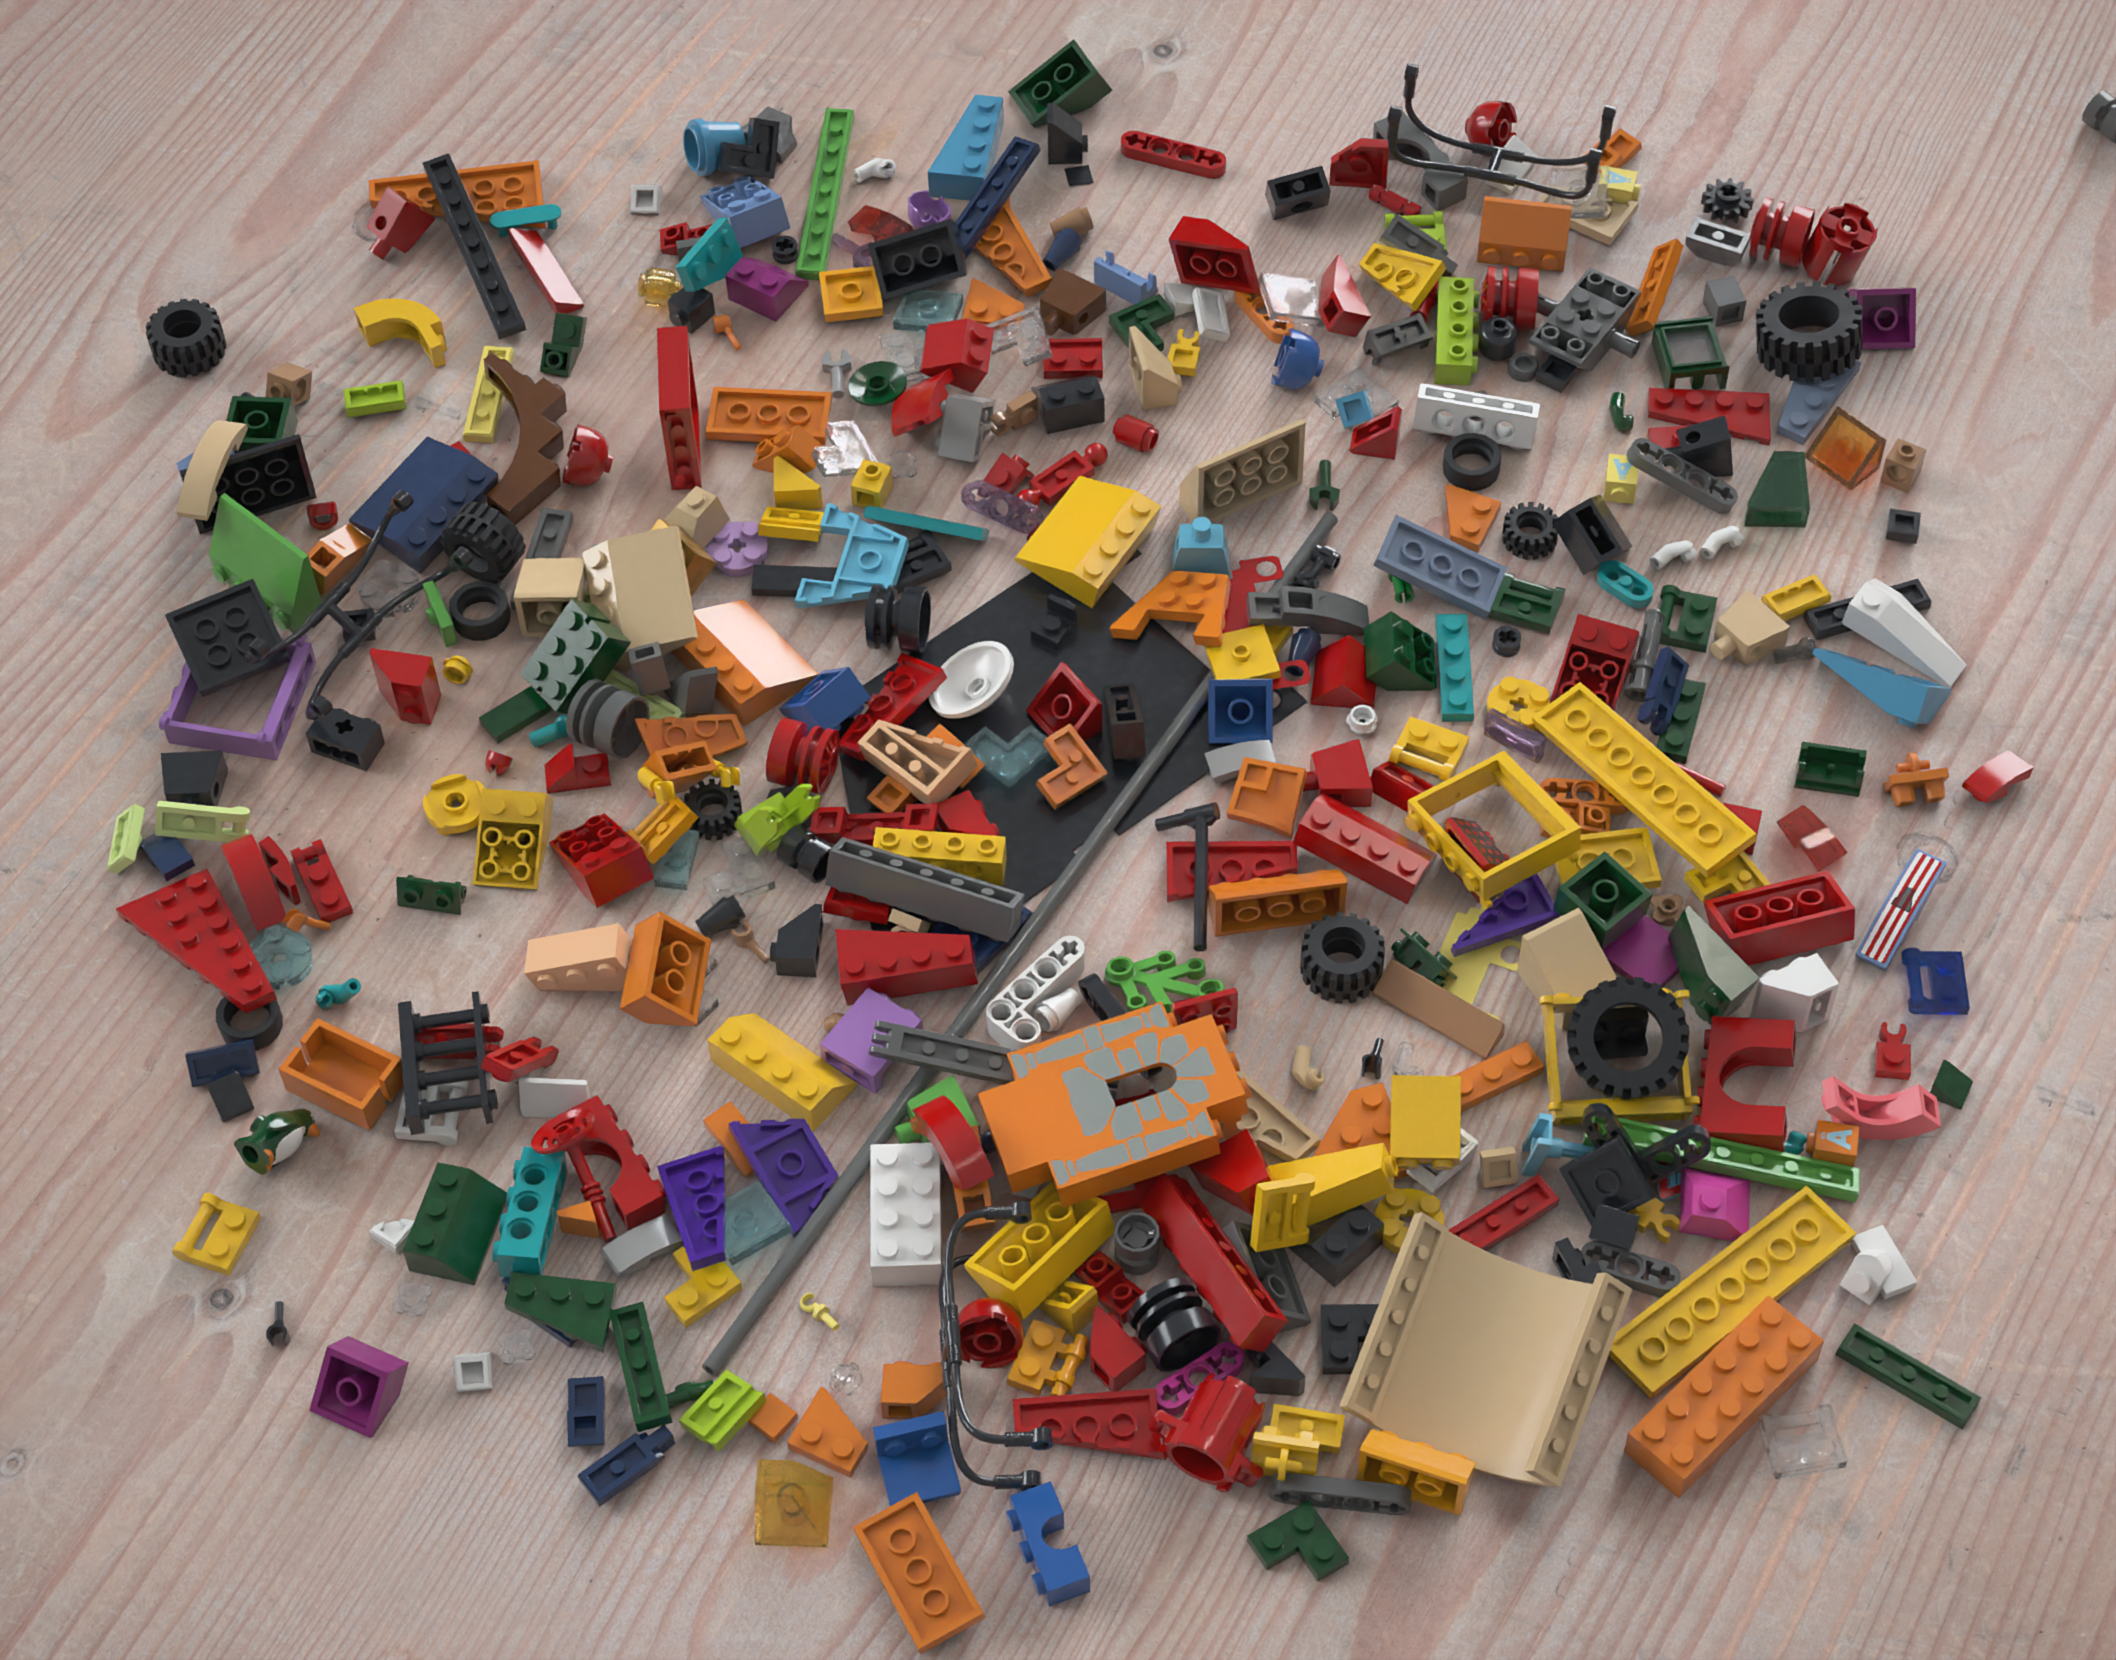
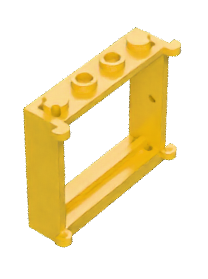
M1504 750L1408 800V815L1405 818L1408 829L1415 833L1418 832L1425 839L1429 849L1432 852H1437L1444 859L1448 869L1451 872H1456L1463 879L1467 889L1470 892L1474 891L1480 897V903L1484 909L1493 906V902L1489 898L1566 857L1571 863L1579 860V856L1575 852L1581 850V827ZM1492 784L1495 786L1500 784L1544 828L1551 838L1484 872L1431 816Z
M1662 988L1666 993L1670 992L1676 998L1675 1002L1680 1008H1683L1682 999L1690 998L1689 990H1678L1672 993V990ZM1557 993L1556 995L1539 997V1005H1542L1550 1100L1548 1111L1553 1115V1126L1583 1124L1582 1118L1585 1108L1594 1103L1608 1105L1616 1117L1638 1122L1688 1120L1693 1113V1105H1700L1699 1096L1691 1095L1688 1054L1677 1074L1679 1096H1656L1642 1099L1632 1098L1630 1100H1621V1098L1561 1100L1554 1013L1573 1012L1576 1004L1583 997H1570L1569 993ZM1621 1005V1006H1617V1007H1614V1008L1635 1007V1006H1633V1005Z

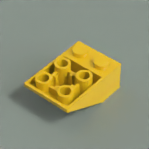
M482 788L473 885L538 890L551 830L553 797L542 792Z

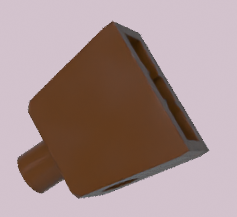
M1059 268L1040 299V317L1043 320L1040 323L1042 331L1050 336L1054 335L1058 329L1072 335L1078 334L1107 310L1106 289Z

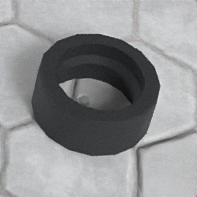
M1464 433L1456 436L1447 443L1444 450V476L1452 485L1468 491H1477L1490 487L1497 480L1500 473L1502 458L1500 448L1494 440L1486 435ZM1464 454H1476L1487 459L1490 464L1479 470H1469L1462 468L1454 460Z
M488 581L471 582L455 591L450 599L449 610L454 628L464 638L473 641L492 639L505 631L510 623L511 611L505 591L497 584ZM478 602H490L498 606L497 611L493 615L482 620H471L462 616L466 608Z
M223 997L216 1009V1023L225 1043L229 1044L253 1039L256 1051L270 1045L279 1036L283 1027V1015L277 1000L262 1006L268 1010L269 1015L261 1026L253 1030L240 1031L233 1029L230 1021L241 1009Z

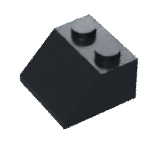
M1085 375L1031 387L1032 392L1038 397V410L1047 434L1105 422V398L1097 376Z
M1361 1204L1308 1226L1310 1230L1308 1242L1289 1246L1288 1248L1335 1288L1382 1245L1384 1223Z

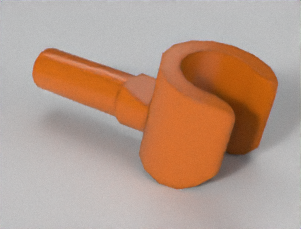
M726 314L714 316L715 333L725 332L735 350H740L742 346L734 335L730 317Z
M295 908L291 909L282 921L287 924L288 928L297 933L304 924L324 930H330L331 923L308 917Z

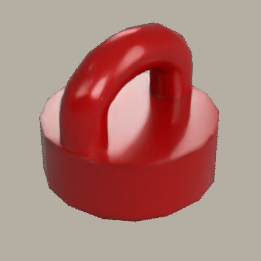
M331 501L307 505L309 523L313 528L328 530L337 524L338 511L336 502ZM330 514L331 519L328 522H317L316 516Z

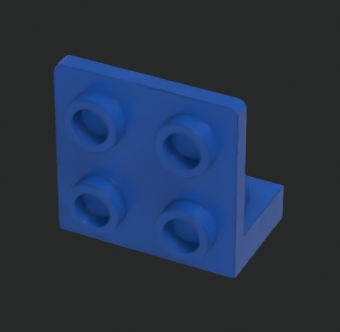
M944 1411L873 1427L875 1448L890 1506L915 1492L919 1494L923 1503L956 1496L961 1493L948 1441Z

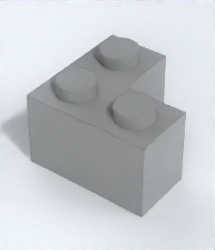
M963 393L947 396V400H944L941 405V412L943 414L941 418H944L942 430H938L935 440V447L939 448L938 456L968 462L979 461L984 431L991 428L992 421L990 417L993 415L995 400Z

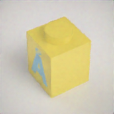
M1603 166L1597 199L1601 200L1602 196L1612 197V202L1628 204V200L1638 202L1641 184H1636L1638 172Z
M1609 454L1604 501L1634 504L1638 469L1630 464L1626 455Z

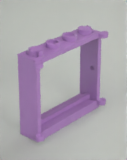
M306 634L286 648L291 661L288 662V667L263 729L257 734L184 723L198 690L185 662L179 686L173 689L170 707L159 720V728L165 731L168 743L214 751L222 750V752L277 761L316 664L312 645L310 642H305Z

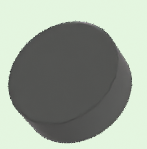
M1528 353L1515 354L1509 360L1508 373L1516 381H1531L1536 377L1539 366L1538 360Z

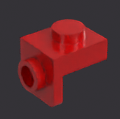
M1002 452L982 483L1009 501L1024 477L1027 476L1029 479H1032L1034 474L1027 470L1030 464L1016 454L1011 459Z

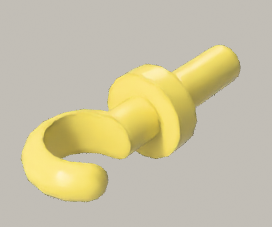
M807 1293L803 1295L799 1301L800 1308L805 1312H813L812 1315L816 1321L823 1320L833 1331H837L840 1325L829 1315V1308L825 1304L819 1305L818 1303L806 1306L804 1305L805 1301L814 1298V1294Z

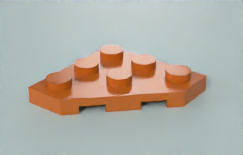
M1383 1082L1349 1092L1312 1157L1384 1143L1390 1155L1391 1102ZM1398 1168V1176H1395L1394 1180L1410 1176L1406 1173L1407 1169Z

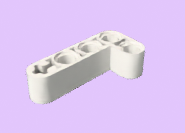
M1069 935L1059 939L988 1004L986 1019L988 1034L1001 1046L1015 1050L1041 1042L1040 1024L1033 1018L1032 1013L1038 1003L1062 993L1083 973L1085 969V946L1080 938ZM1004 1018L1006 1020L998 1021L997 1019ZM1025 1037L1031 1038L1029 1040H1022Z

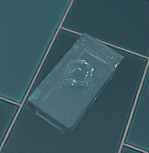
M688 830L659 859L654 878L655 887L687 890L699 844V831Z

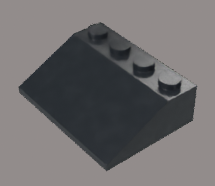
M293 435L230 455L215 490L218 498L208 521L194 520L200 534L213 531L219 498L224 493L256 517L317 498L300 435ZM187 469L180 471L182 483L184 481Z

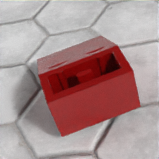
M1578 613L1550 703L1581 682L1615 711L1630 672V664L1634 660L1640 641L1639 631Z
M605 813L590 817L585 824L573 830L563 831L556 839L548 842L583 895L596 908L654 879L642 846Z

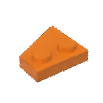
M1446 484L1444 496L1447 504L1446 514L1447 522L1449 523V540L1467 549L1479 552L1501 510L1502 502Z

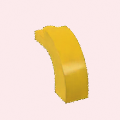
M391 298L371 301L354 308L358 328L369 347L389 339L406 338L419 343L423 347L435 368L446 364L443 352L447 351L442 323L439 317L428 307L411 300Z

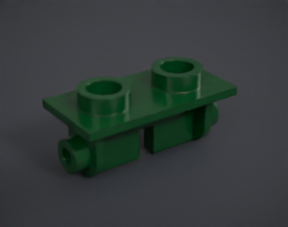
M408 875V877L397 876L396 878L397 906L461 914V899H465L467 887L461 885V882H433L430 879L416 878L414 875Z
M1403 928L1400 929L1406 937L1402 941H1395L1391 947L1393 956L1396 959H1399L1411 970L1421 962V966L1415 972L1442 988L1446 985L1447 981L1445 978L1448 974L1455 980L1458 978L1449 970L1453 964L1439 951L1433 956L1426 949L1430 943L1415 931L1410 935Z

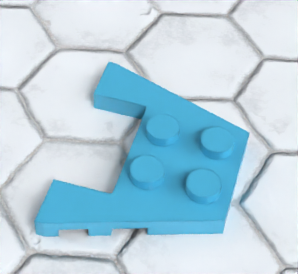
M827 503L820 523L822 532L847 535L848 538L833 582L802 578L795 598L797 608L868 599L872 585L875 583L883 584L887 590L890 584H897L909 547L907 537L876 523L871 525L860 520L858 515L852 512L847 514L839 510L838 506Z

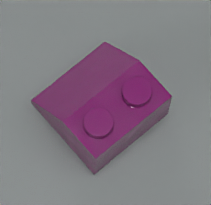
M742 257L725 275L728 300L775 322L809 286V281L762 259Z
M1916 288L1849 289V297L1855 296L1858 299V305L1861 304L1862 349L1916 348Z
M347 1336L327 1346L309 1411L371 1438L375 1435L398 1399L409 1362Z

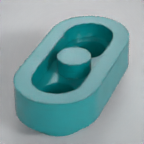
M1609 560L1599 566L1597 583L1603 590L1632 608H1644L1651 603L1654 587L1648 579L1620 561Z

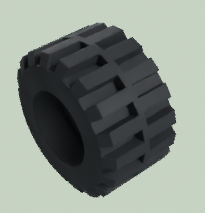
M180 299V302L171 301L167 306L159 307L157 309L158 313H153L149 317L150 321L146 324V336L154 361L162 371H167L169 375L179 374L180 377H186L192 374V377L197 376L202 371L204 373L210 371L211 366L216 367L220 363L219 359L224 357V349H226L227 344L219 315H217V311L214 308H210L208 303H200L197 299H192L191 301Z
M478 502L465 503L440 534L441 545L450 559L459 547L466 548L473 555V561L465 569L460 568L462 571L477 580L491 583L503 581L522 557L526 548L522 534L519 533L518 528L506 516L496 509L483 503L479 504Z
M1336 912L1334 917H1331L1329 914L1322 916V922L1315 920L1311 924V929L1305 931L1304 940H1302L1300 970L1301 974H1303L1305 985H1310V991L1315 995L1321 993V999L1328 1001L1329 998H1333L1335 1003L1342 1004V1000L1348 999L1349 1003L1357 1001L1358 996L1362 999L1368 997L1369 990L1374 991L1383 974L1385 958L1383 935H1379V929L1376 925L1370 926V920L1365 917L1360 920L1357 918V914L1350 913V916H1343V912ZM1344 952L1355 956L1357 960L1350 963H1339L1327 956L1333 953Z

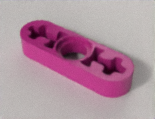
M1233 1342L1220 1343L1161 1381L1155 1388L1157 1409L1163 1410L1172 1416L1185 1411L1198 1387L1189 1380V1377L1195 1372H1203L1207 1375L1214 1373L1215 1377L1213 1380L1225 1381L1228 1375L1237 1377L1244 1368L1243 1350ZM1225 1355L1228 1359L1234 1357V1364L1231 1365L1228 1362L1222 1364V1356ZM1217 1367H1218V1376L1216 1375L1215 1370H1214V1369L1217 1368ZM1180 1382L1183 1383V1386H1184L1185 1389L1181 1390V1383H1180ZM1168 1393L1171 1396L1177 1394V1402L1173 1403L1170 1399L1164 1402V1394Z

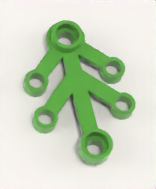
M1161 951L1156 956L1135 963L1128 957H1116L1108 962L1105 969L1106 981L1112 986L1121 987L1125 994L1128 1012L1147 1006L1146 997L1138 993L1135 984L1146 986L1154 1002L1162 1001L1167 1013L1171 1012V1005L1173 1003L1170 1002L1165 991L1196 998L1224 990L1223 983L1217 979L1204 980L1198 986L1177 981L1176 979L1186 976L1191 980H1200L1206 975L1205 962L1200 958H1192L1186 963L1176 966L1175 954L1171 951ZM1155 968H1157L1158 971H1160L1153 974L1145 973Z

